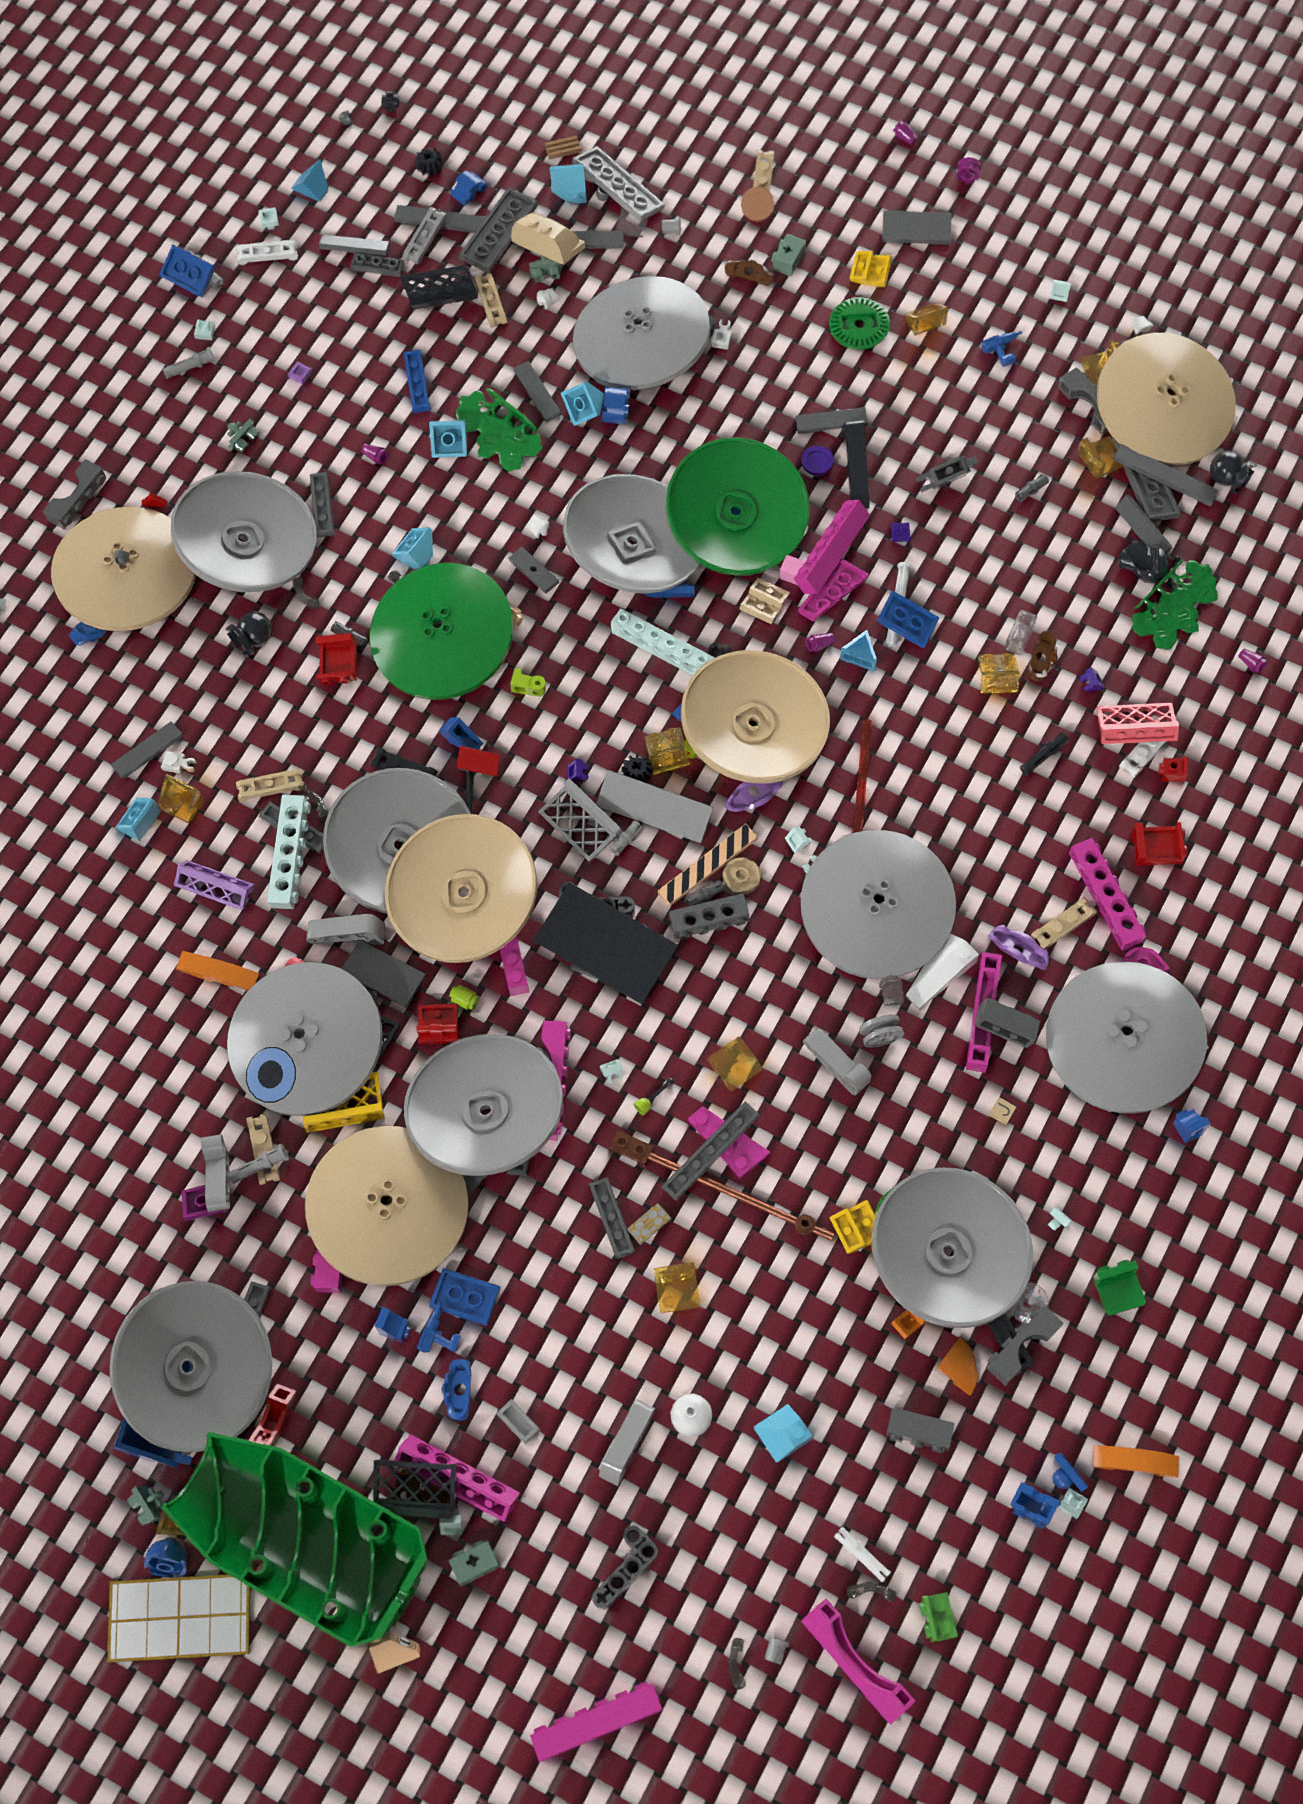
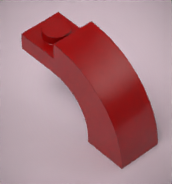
M279 1384L275 1386L268 1396L263 1417L248 1441L270 1446L276 1445L290 1415L296 1394L295 1390Z

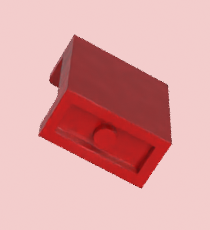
M352 633L317 636L316 644L320 647V666L316 679L326 686L339 682L348 684L350 681H357V639Z
M1177 822L1175 826L1143 827V823H1135L1132 836L1136 866L1182 864L1185 857L1188 856L1187 846H1184L1186 834L1181 822Z

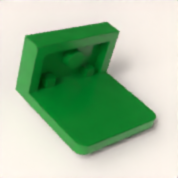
M1123 1260L1118 1262L1115 1267L1110 1268L1107 1265L1097 1269L1098 1272H1096L1093 1279L1107 1315L1112 1316L1145 1305L1146 1300L1135 1274L1138 1270L1136 1260L1132 1262Z

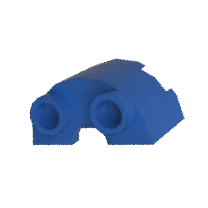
M464 171L456 178L457 184L454 190L451 189V196L465 206L474 200L476 192H483L488 184L474 172Z
M1021 1482L1010 1505L1014 1508L1013 1514L1022 1519L1026 1516L1033 1520L1032 1523L1044 1529L1045 1525H1049L1060 1501L1047 1494H1042L1035 1488Z

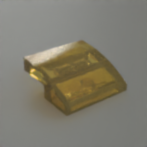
M739 1036L706 1058L729 1091H733L763 1070L758 1060Z

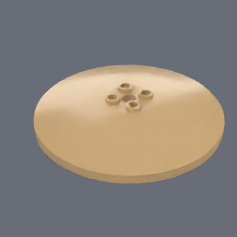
M1150 333L1126 341L1110 355L1101 370L1097 383L1099 412L1106 428L1119 444H1123L1133 451L1167 466L1191 464L1207 457L1225 440L1234 422L1236 410L1235 394L1231 380L1224 367L1203 346L1179 335ZM1168 389L1173 390V391L1175 392V395H1174V396L1170 395V394L1167 392V390H1168Z
M139 507L108 509L78 523L65 535L58 545L51 567L52 584L63 607L77 620L89 626L110 631L139 629L164 619L174 612L187 598L196 578V574L182 562L174 548L171 538V518L157 511ZM122 550L130 554L128 563L118 565L114 560L115 551Z
M755 650L735 651L712 659L693 675L685 689L681 704L683 731L694 752L715 771L743 782L774 783L801 773L820 755L829 733V708L825 696L816 681L794 662L769 652ZM755 721L758 726L753 727L748 722Z
M474 814L448 816L419 829L399 849L391 863L386 878V909L396 932L418 953L442 962L461 963L487 957L506 946L524 927L536 900L537 873L533 858L524 842L513 830L503 823L489 817ZM463 889H469V894L466 897L460 896V892Z
M398 1126L373 1127L346 1137L332 1147L321 1159L311 1176L306 1193V1220L316 1248L322 1257L337 1271L365 1284L376 1286L400 1285L420 1279L431 1273L454 1251L466 1225L468 1215L467 1188L463 1175L444 1170L427 1160L413 1144L407 1128ZM384 1196H389L392 1198V1203L384 1206L381 1204V1199Z

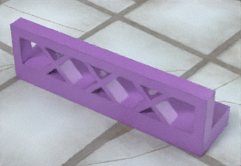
M188 860L178 865L174 882L176 887L240 910L245 909L247 895L253 892L255 885ZM182 874L187 875L191 883L185 884L180 882ZM200 880L205 882L208 889H200L197 882ZM214 888H222L225 895L222 897L218 896ZM231 894L242 895L240 903L235 902Z

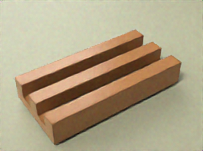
M577 135L545 143L549 160L581 152Z

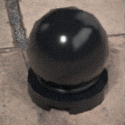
M1222 451L1212 459L1210 474L1217 484L1225 487L1231 486V492L1239 495L1241 493L1240 487H1246L1255 472L1252 468L1256 467L1257 464L1251 460L1245 463L1243 457L1235 451Z
M256 611L244 614L238 620L237 626L231 624L225 630L228 632L227 635L236 648L241 647L245 651L242 654L248 658L254 654L253 647H261L267 644L272 637L273 627L270 619L265 614Z

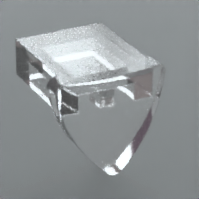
M891 974L879 982L884 1006L901 1005L904 1003L901 987L903 985L902 980L896 975Z

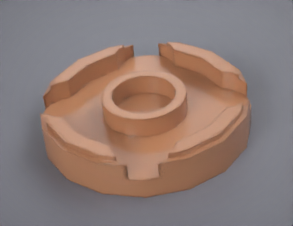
M763 187L750 188L741 199L742 213L751 221H765L774 211L773 195Z

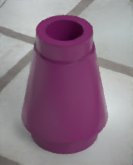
M898 122L893 129L895 136L910 145H913L918 139L906 122Z
M364 444L361 448V453L376 464H383L388 458V452L384 447Z
M832 633L813 634L806 639L807 648L810 652H818L835 643Z
M1245 648L1238 655V658L1253 672L1260 673L1267 665L1264 656Z

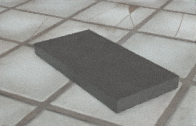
M883 210L882 242L950 245L951 213Z
M359 940L341 968L354 976L364 987L405 1008L408 1007L426 977L425 973Z

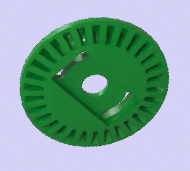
M851 298L841 302L834 308L830 316L829 327L832 336L841 345L851 349L864 350L877 346L886 338L890 328V319L887 311L879 303L867 298ZM872 317L874 318V320H875V322H876V325H877L876 327H873V319H872ZM844 319L846 320V330L843 328ZM858 320H861L865 323V325L861 328H858L854 325V323Z

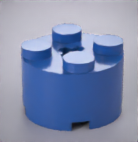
M605 387L602 422L626 424L630 389Z

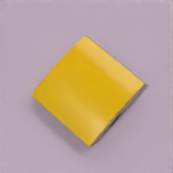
M856 251L849 278L850 281L868 286L885 287L892 262L891 255H874L873 251Z
M868 1200L829 1217L847 1254L871 1244L875 1213Z

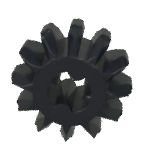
M429 147L427 150L422 149L421 152H417L415 165L418 172H421L423 176L428 174L429 177L431 174L437 175V171H441L443 166L441 153L437 152L435 148L430 150Z
M638 753L635 758L629 755V760L623 761L624 766L621 767L623 775L646 783V779H651V773H653L652 762L647 760L645 755L639 758Z

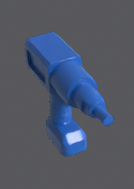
M1022 331L1009 334L1004 333L1002 335L997 334L982 341V351L987 354L996 350L1002 367L1010 365L1016 361V357L1014 354L1005 355L1003 349H1006L1005 344L1010 343L1011 340L1022 334Z
M440 1302L437 1308L434 1309L432 1316L429 1317L417 1348L423 1353H430L433 1342L453 1352H456L461 1335H452L450 1341L441 1336L442 1332L437 1331L440 1323V1308L442 1306Z

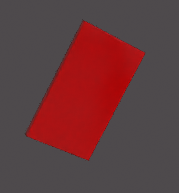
M460 746L456 768L496 777L500 755Z

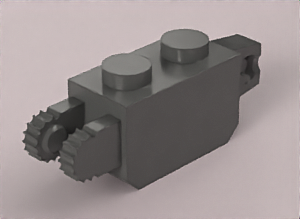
M959 456L931 468L927 473L915 479L917 482H922L929 478L930 484L920 488L922 493L932 488L934 490L966 476L971 472L970 468L977 465L978 461L976 456L967 460L965 456Z

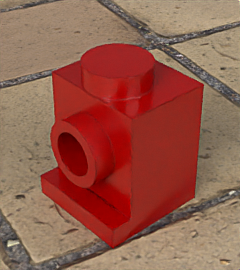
M1183 757V759L1164 758L1158 767V773L1162 775V782H1185L1188 775L1187 757Z

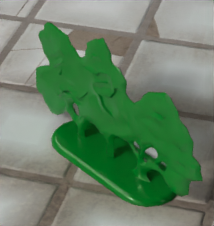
M487 387L486 391L494 400L492 403L484 401V395L481 391H474L469 396H461L459 400L460 406L456 410L457 421L465 420L467 432L474 430L481 432V435L477 438V445L480 447L478 449V457L490 458L495 453H499L500 464L506 471L511 472L521 468L522 456H536L543 448L540 445L541 438L539 435L525 433L526 426L534 432L538 431L536 426L490 388ZM498 405L509 412L505 418L501 419L495 415V408ZM482 407H491L488 411H480ZM513 415L523 424L516 428L513 427L510 421L511 416Z
M1182 559L1134 608L1135 610L1138 609L1144 602L1147 604L1146 612L1133 615L1132 621L1134 625L1132 629L1139 636L1153 634L1156 648L1170 650L1177 641V629H1181L1186 633L1199 631V626L1196 622L1198 611L1193 607V604L1195 602L1208 604L1218 599L1216 578L1211 575L1212 569L1209 567V564L1200 565L1195 560H1190L1185 567L1186 573L1178 575L1176 574V569L1183 563L1184 560ZM1167 578H1173L1176 581V589L1171 593L1165 591L1161 586ZM1188 578L1191 579V582L1183 583L1180 579ZM1156 589L1162 593L1158 604L1148 599Z

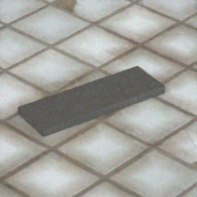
M508 187L461 251L459 259L489 274L511 243L512 227L515 222L532 213L537 207L538 201Z
M1111 435L1116 450H1118L1120 444ZM1123 465L1140 508L1152 522L1180 517L1181 513L1170 487Z

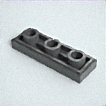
M354 253L351 263V270L396 277L401 276L404 267L403 259Z
M523 547L519 548L509 557V561L545 594L559 584V580Z

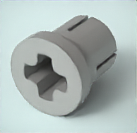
M680 218L662 220L663 234H681Z
M769 1636L767 1640L769 1645L764 1659L781 1664L786 1647L788 1648L789 1643Z

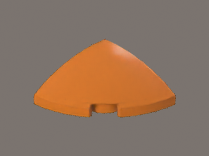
M959 1337L939 1364L937 1370L951 1379L953 1384L968 1395L972 1394L978 1377V1370H976L974 1360L975 1356L969 1345Z

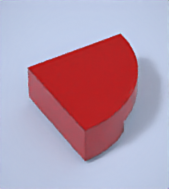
M151 493L142 499L141 505L159 508L166 506L167 500Z

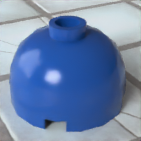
M167 1537L156 1541L150 1546L146 1553L144 1567L146 1569L148 1566L150 1573L161 1577H173L172 1573H179V1576H182L186 1573L188 1553L186 1548L177 1539Z

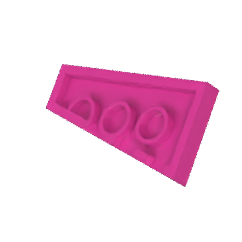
M841 558L819 593L810 594L798 609V613L814 622L868 579L869 574Z
M704 1106L688 1118L690 1124L705 1141L725 1122ZM742 1134L720 1157L737 1177L741 1179L770 1155V1151L745 1134Z

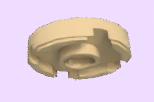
M735 858L729 861L724 868V885L734 894H749L760 883L761 874L759 867L754 861L747 860V858Z

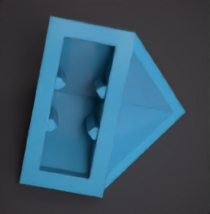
M321 159L302 173L291 187L292 190L319 202L329 191Z
M866 630L842 647L840 659L875 671L877 658L868 630Z

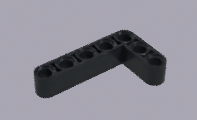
M864 420L845 421L842 426V440L846 442L850 500H860L865 509H869L870 500Z

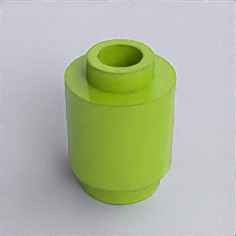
M460 984L457 987L454 986L449 995L451 1002L458 1004V1006L466 1010H474L480 1000V996L476 992Z

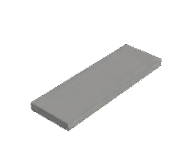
M598 146L573 158L572 163L574 165L584 164V174L598 186H601L606 193H609L615 201L638 221H642L664 209L665 204Z
M607 770L596 803L598 807L699 843L703 841L714 809L712 806Z

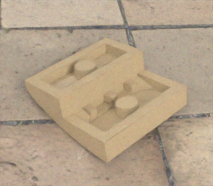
M757 578L751 586L749 594L741 603L740 610L772 624L786 603L790 592Z

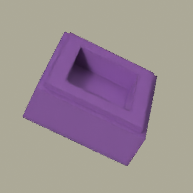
M297 362L288 373V377L303 385L312 374V369Z

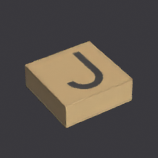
M998 1097L989 1116L1006 1125L1016 1106Z

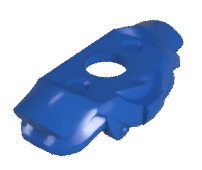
M80 622L69 633V637L76 645L81 646L88 640L93 642L97 638L102 637L107 630L89 627L87 624Z
M456 1359L450 1363L449 1373L445 1375V1381L442 1384L444 1404L447 1405V1414L451 1419L457 1421L467 1418L470 1407L471 1364L470 1361L464 1359ZM459 1384H464L466 1387V1392L462 1396H458L455 1393V1388Z

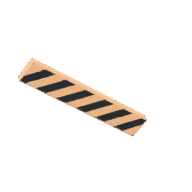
M745 823L659 889L658 894L669 906H672L758 840V836Z

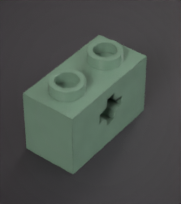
M787 234L784 240L781 239L778 251L774 252L771 258L773 270L792 276L805 253L806 240Z
M483 1540L473 1544L472 1549L464 1552V1550L454 1553L452 1555L453 1558L449 1560L460 1586L500 1568L489 1542L484 1543ZM474 1557L475 1559H479L478 1561H476L477 1566L473 1567L471 1564L468 1565L471 1562L470 1558Z

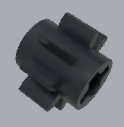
M387 91L386 95L381 96V106L386 108V112H395V108H399V95H395V91Z

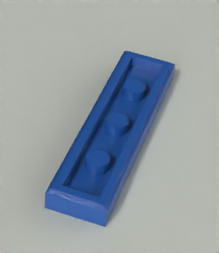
M421 351L403 352L413 413L430 411Z

